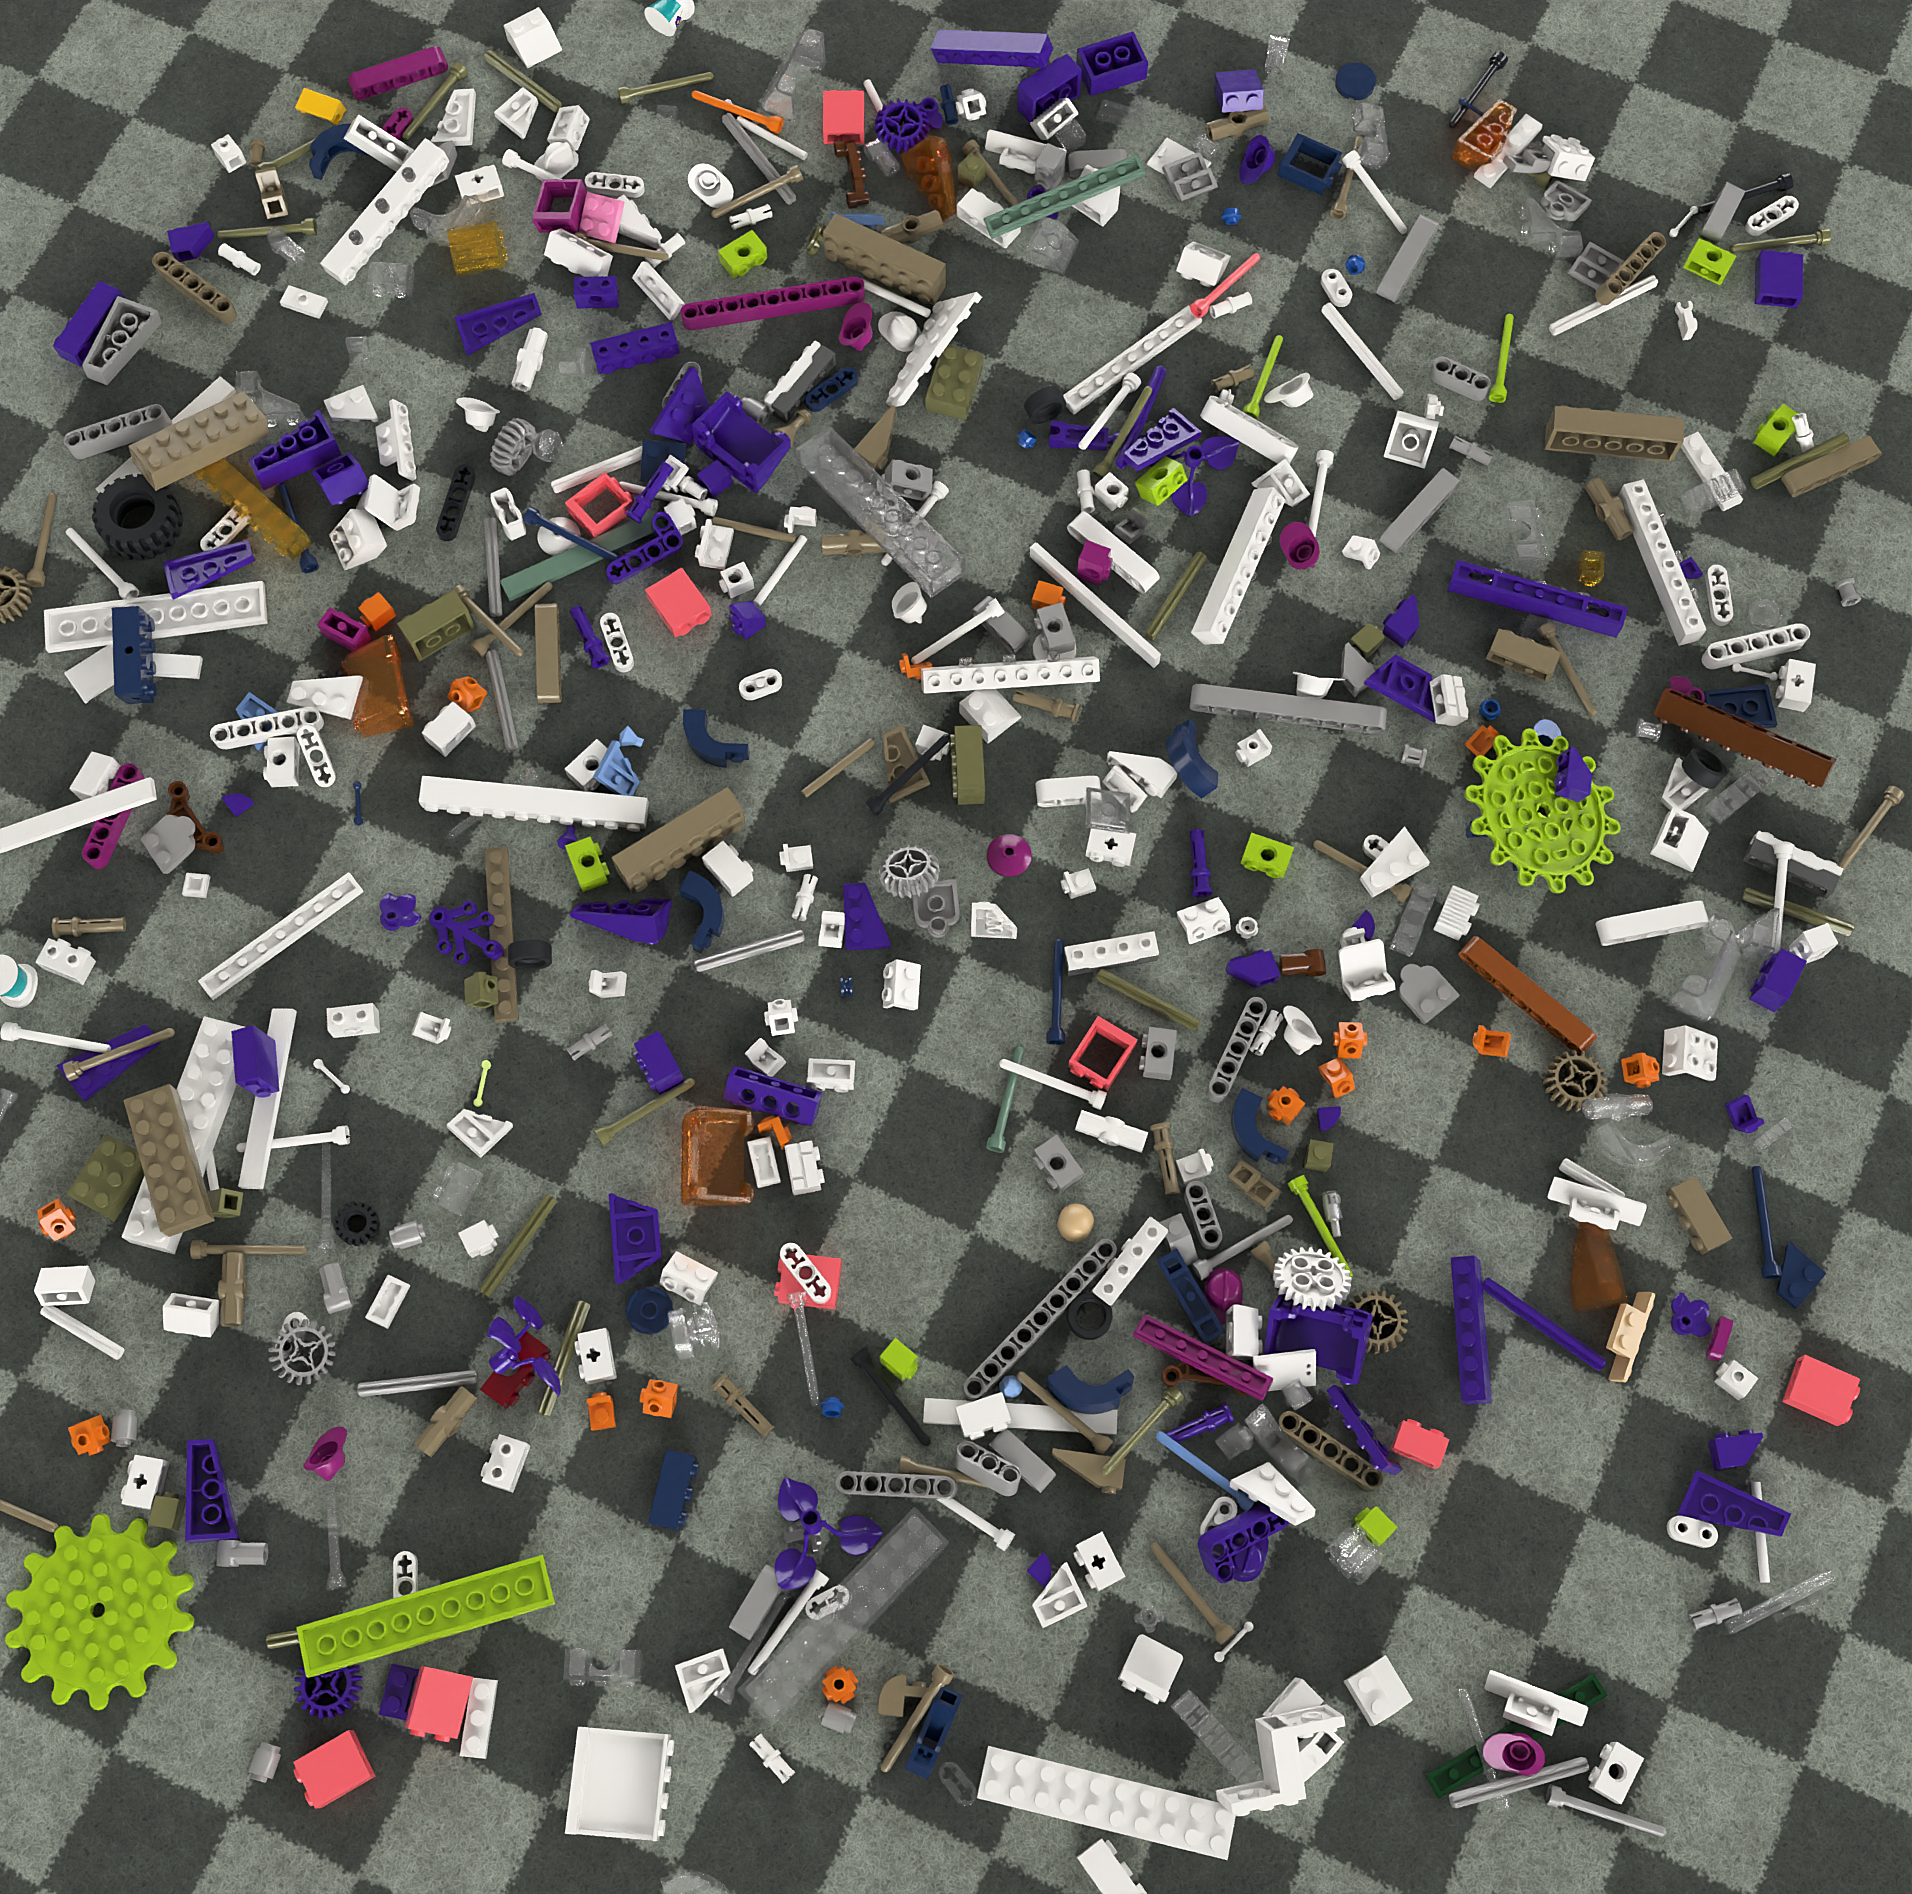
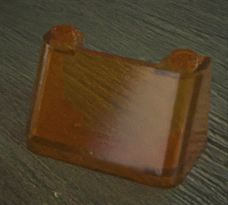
M393 634L384 635L346 654L345 659L342 660L344 672H348V676L363 677L354 707L356 718L353 719L355 731H360L363 738L415 727L414 717L410 715V703L407 699L401 669V650Z
M698 1106L684 1116L681 1148V1202L683 1206L748 1205L751 1203L753 1188L750 1187L749 1182H744V1138L749 1135V1132L753 1131L754 1127L751 1111Z

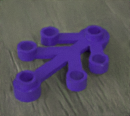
M466 901L462 904V907L448 910L445 907H437L431 912L429 917L431 925L438 929L439 941L436 948L442 954H449L452 950V944L448 940L447 927L453 930L456 945L454 960L460 965L467 964L470 959L469 954L466 952L464 938L481 947L484 954L492 960L499 959L504 953L502 944L496 940L487 941L470 931L481 926H491L495 918L490 912L484 911L479 917L460 923L452 920L464 915L473 916L476 914L477 906L471 901ZM472 905V909L467 912L468 906ZM489 916V920L484 922V918ZM447 944L446 949L442 950V946ZM494 945V949L491 952H489L491 946ZM464 954V958L459 961L460 955Z

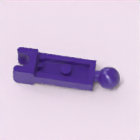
M1052 421L1050 432L1057 435L1049 436V447L1079 448L1078 444L1092 426L1066 424V422ZM1102 427L1086 449L1107 451V444L1112 446L1119 432H1115L1110 436L1108 435L1109 428Z

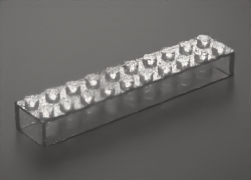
M828 426L796 448L798 464L931 598L965 575L964 558L832 427Z
M914 1507L737 1689L738 1692L772 1727H775L824 1676V1673L831 1669L950 1545V1542Z

